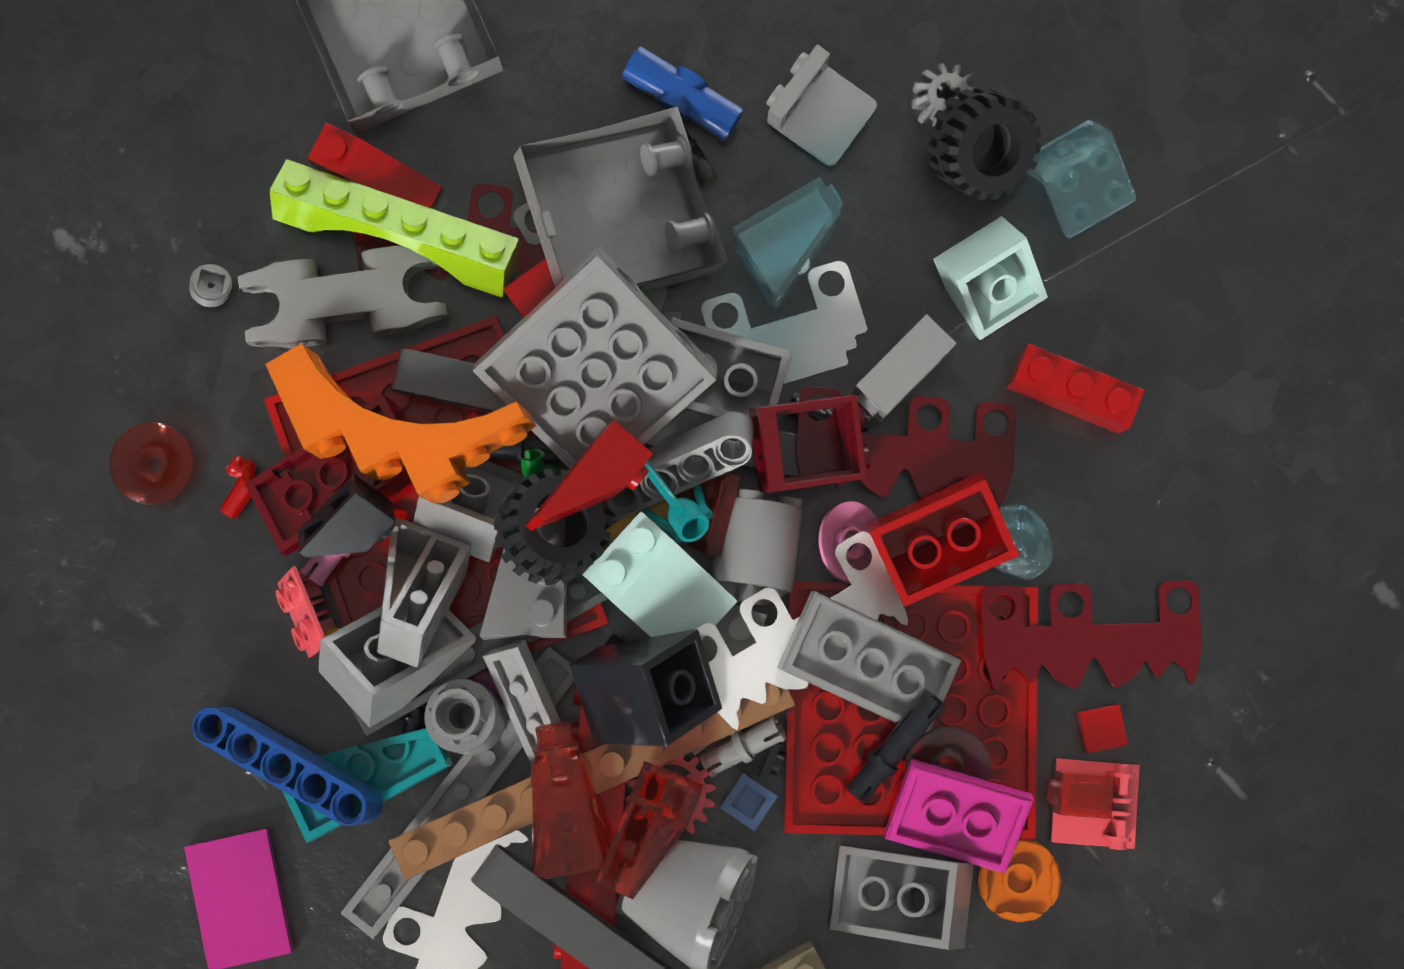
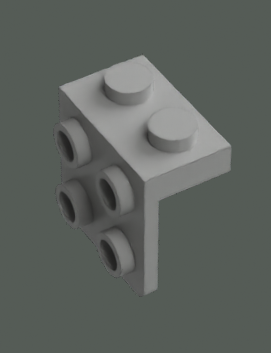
M816 45L809 55L803 52L798 57L790 70L794 76L786 87L779 84L770 95L766 103L770 107L767 123L825 165L834 166L874 114L877 103L868 94L828 67L830 53Z

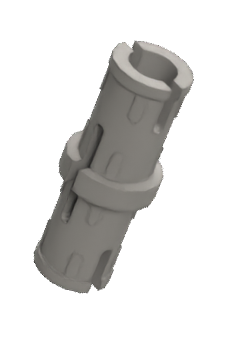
M773 715L744 732L739 730L731 734L732 736L729 740L701 752L700 760L704 769L710 767L707 770L708 775L715 777L718 773L741 761L749 763L755 759V754L780 741H785L786 735L782 725H776L778 719Z

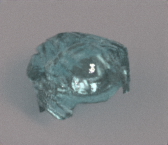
M1018 503L1004 506L1000 509V512L1020 556L999 564L994 568L1026 580H1032L1045 572L1053 560L1054 549L1048 528L1042 519L1028 507Z

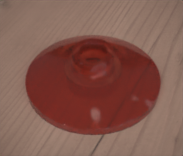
M156 422L142 423L128 429L116 441L110 456V473L118 490L130 500L146 505L162 504L177 497L189 483L194 466L192 450L184 436L176 429ZM154 458H160L162 468L158 472L153 473L150 470V462Z

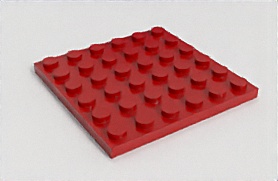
M794 581L793 592L788 593V613L792 620L798 618L811 591H816L831 598L851 586V584ZM952 585L905 606L908 626L901 624L894 616L879 615V622L960 659L961 662L943 701L946 708L935 719L928 737L921 736L896 766L899 770L893 777L888 776L867 803H863L861 798L859 800L848 791L846 785L869 759L867 754L871 749H877L898 723L808 683V687L803 689H788L795 706L786 709L784 833L884 835L912 758L1031 793L1033 803L1019 838L1036 839L1037 677L1034 682H1029L1016 667H1013L1009 674L1003 677L1001 688L997 692L993 688L983 654L981 593L988 586ZM1019 587L1023 593L1024 627L1038 626V587ZM996 594L990 601V612L996 619L1007 620L1015 612V602L1008 594Z

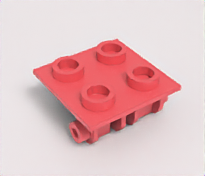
M294 566L277 583L279 589L276 590V598L282 611L290 613L295 625L291 632L297 648L300 651L305 650L308 659L320 652V640L325 638L324 633L336 628L332 617L319 622L318 619L330 614L329 609L318 613L314 611V607L326 602L324 598L310 601V599L322 595L319 585L300 571L298 572L296 566Z
M1056 758L1051 842L1104 846L1116 850L1135 849L1140 765Z

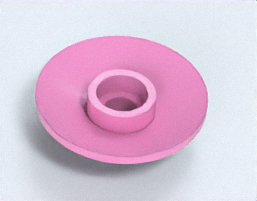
M854 501L842 502L832 507L824 516L819 530V549L826 568L835 578L847 584L851 583L836 558V547L859 532L864 531L870 534L867 523L878 519L867 506ZM855 543L849 547L847 561L852 568L863 570L870 565L872 554L865 544Z

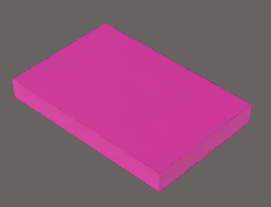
M911 758L884 831L885 839L1006 873L1033 803V797L1028 792Z
M269 828L184 847L208 969L228 968L289 954L294 951Z

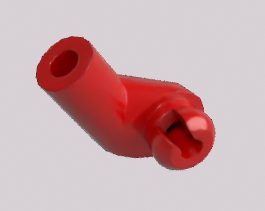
M241 455L233 456L226 467L227 474L235 477L236 481L234 487L219 507L223 514L232 519L238 518L251 499L245 483L256 477L254 462L251 459L245 460Z

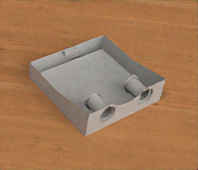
M296 0L346 120L355 134L503 71L499 56L474 0Z
M678 107L594 130L521 145L513 156L555 288L599 245L633 279L642 292L713 275L728 261L715 220L705 206L697 186L693 170L691 146Z
M600 245L532 311L478 359L472 370L506 405L517 401L530 412L537 426L532 431L569 469L572 468L596 436L613 420L644 445L716 381L715 365L650 302L633 279Z

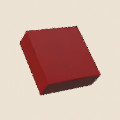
M1120 704L1076 712L1085 753L1128 745Z

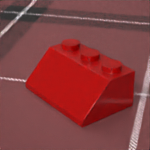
M981 473L867 523L870 535L903 607L1020 556L988 483Z

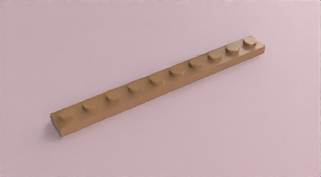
M766 682V703L761 704L747 698L741 699L740 708L737 711L739 720L737 730L732 728L717 712L667 747L602 744L392 838L388 842L404 880L419 875L793 707L795 704L788 689H782Z

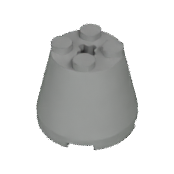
M647 833L640 845L637 862L630 860L621 876L620 885L625 886L626 890L620 896L616 913L634 924L689 968L718 969L736 935L737 929L735 927L742 914L745 901L748 902L758 869V857L742 848L657 837Z

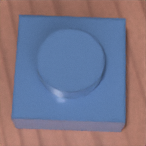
M742 772L720 805V809L755 831L778 796Z

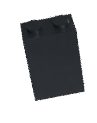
M698 629L598 647L569 665L594 743L667 747L723 709Z

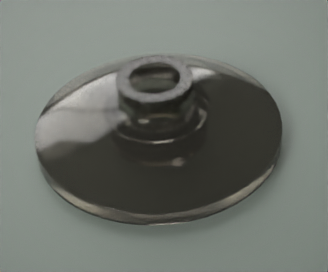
M939 727L924 733L911 750L908 751L905 761V771H907L912 758L987 781L991 767L988 751L982 741L973 733L958 727ZM944 756H952L954 758L949 764L939 762V759Z

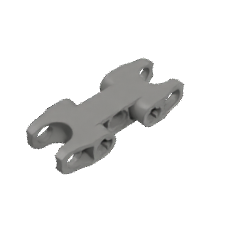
M396 245L362 252L364 271L319 277L316 260L296 259L274 262L264 268L238 276L239 289H242L243 292L274 293L279 300V312L274 320L269 324L252 327L244 331L246 343L257 347L272 346L289 349L302 343L304 346L310 347L327 342L325 324L370 318L372 335L387 336L414 332L422 327L450 318L446 303H418L411 300L408 294V284L415 274L426 269L437 268L439 265L409 248Z

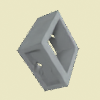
M927 314L879 361L851 392L850 395H857L858 403L864 407L866 422L873 419L879 424L957 344Z

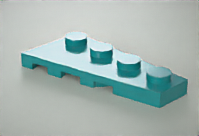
M426 728L319 755L376 788L382 797L383 803L453 765L447 750L438 746L431 739ZM291 763L283 764V769L287 774L291 771ZM320 775L317 781V788L323 795L326 791V781ZM282 791L306 843L315 841L342 826ZM355 795L352 800V808L359 815L362 803L359 797Z

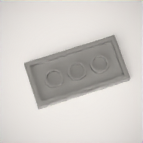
M811 591L777 668L895 723H899L917 702L925 689L929 690L931 695L935 694L944 701L961 660L816 591ZM935 720L923 734L924 736L928 737Z

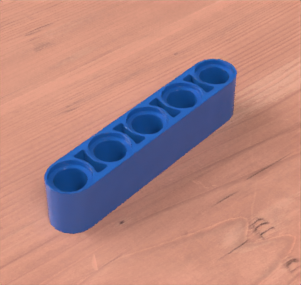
M233 707L204 708L195 715L192 722V732L197 741L344 826H353L371 822L380 815L383 801L376 788ZM218 717L221 719L223 726L220 735L217 733L215 726ZM252 736L257 742V749L254 755L249 749V741ZM286 756L291 761V771L289 774L285 773L283 769V761ZM320 775L326 781V791L323 795L317 788V781ZM355 795L359 797L362 803L359 815L352 808V800Z

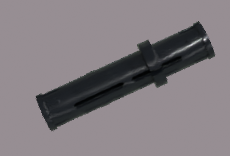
M925 689L917 702L890 732L884 742L877 749L872 748L867 754L869 759L851 781L847 783L846 788L858 800L861 798L863 803H867L888 776L893 777L899 770L896 766L901 762L902 758L911 750L932 722L945 710L946 705L935 694L931 695V692Z

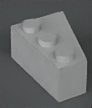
M395 517V526L390 534L377 653L418 668L466 578L471 545Z

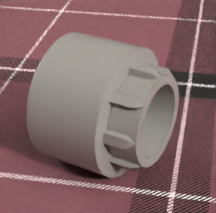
M455 679L442 684L433 692L426 705L425 726L428 734L438 746L451 752L463 755L481 754L492 748L499 741L505 729L506 712L500 697L489 687L471 680ZM470 706L473 711V720L469 726L461 728L458 723L459 713L465 707Z

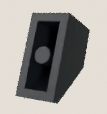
M353 474L298 532L299 553L307 558L367 552L377 541H384L393 531L396 522L393 502Z

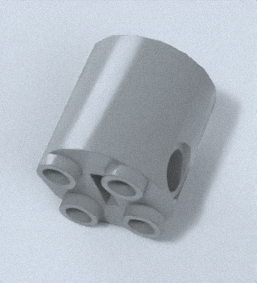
M739 489V493L724 492V497L720 501L710 575L738 603H742L747 598L768 587L775 589L780 598L793 592L803 509L801 508L802 499L787 496L768 499L763 498V492ZM761 599L754 605L765 606L772 601Z

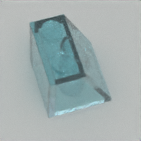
M821 177L816 178L733 227V247L773 314L783 308L837 231L841 216L840 207L843 206V202L834 186L830 184L826 187Z

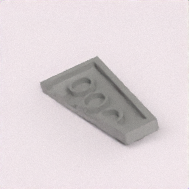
M564 518L537 529L539 534L550 544L568 547V524ZM501 557L480 637L483 640L566 638L567 582L562 583L560 580L555 585H545L544 578L537 584L528 581V573L524 572L521 576H518L512 571L516 565L511 560L505 563Z

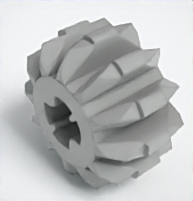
M943 63L938 64L936 74L926 69L921 76L923 82H916L912 90L918 97L912 100L911 107L916 110H923L918 116L919 123H924L931 119L933 121L931 126L936 125L938 119L934 118L937 110L944 111L947 108L944 103L945 99L939 98L941 93H945L947 99L950 97L959 99L960 91L968 89L973 92L975 87H969L974 80L973 74H968L961 78L959 76L961 72L959 64L954 66L951 73L947 72V68Z

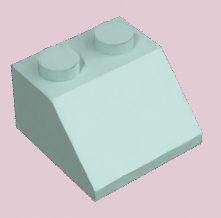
M1002 216L933 259L946 291L979 340L1048 298L1027 238Z

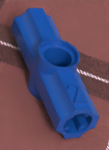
M641 46L634 51L622 73V79L655 98L663 110L678 107L682 121L689 119L724 142L732 134L743 114L744 109L709 89L706 81L699 75L685 67L679 66L675 68Z

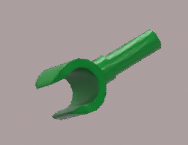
M527 449L524 452L525 458L521 459L522 473L525 478L534 473L537 476L542 470L552 469L553 474L561 469L554 467V465L545 464V454L540 449Z

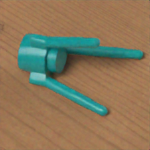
M647 461L644 465L649 470L647 476L670 505L667 511L668 521L648 508L642 509L639 512H643L653 523L670 534L675 543H681L682 541L693 542L700 539L707 532L709 520L713 517L712 511L706 504L701 484L692 487L696 502L686 498L677 499L649 461Z

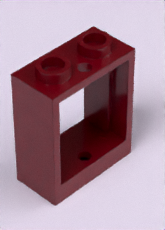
M857 395L749 408L750 420L754 426L753 446L760 492L771 493L867 479L866 469L870 468L871 458L869 448L866 444H863L861 428L865 426L864 407L858 403ZM837 408L844 469L784 477L776 416Z

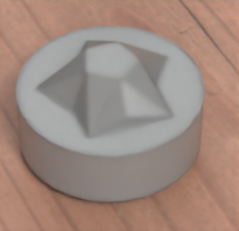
M214 264L199 266L193 271L190 277L189 291L197 303L206 307H217L224 304L230 297L232 279L224 268Z

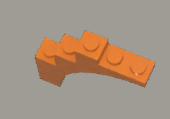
M302 343L265 364L304 450L322 459L340 454L348 444L360 472L376 481L395 477L402 471V467L405 466L417 494L433 504L436 502H447L455 498L460 493L459 489L470 483L463 468L475 467L489 459L490 453L502 446H512L526 438L527 432L537 427L530 412L517 401L487 415L455 423L417 424L389 419L356 404L332 379L319 355Z

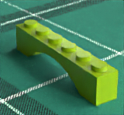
M287 159L270 188L272 218L276 221L308 232L345 230L389 240L430 259L452 274L462 284L501 298L505 294L503 288L509 285L517 267L519 239Z

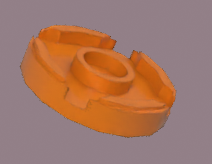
M1018 839L1006 873L978 866L976 874L978 892L986 906L1001 918L1015 922L1036 920L1042 916L1057 900L1061 886L1058 863L1049 850L1031 839Z

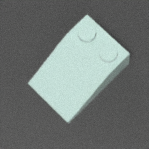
M640 512L609 545L602 556L583 574L586 579L650 637L697 629L706 623L716 626L738 602L643 512ZM701 635V640H703L707 635Z

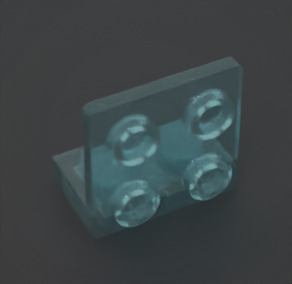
M1091 120L1085 121L1042 146L1041 152L1035 154L1033 159L1037 161L1035 169H1029L1026 173L1043 183L1061 230L1067 238L1078 235L1136 200L1135 192L1111 130Z

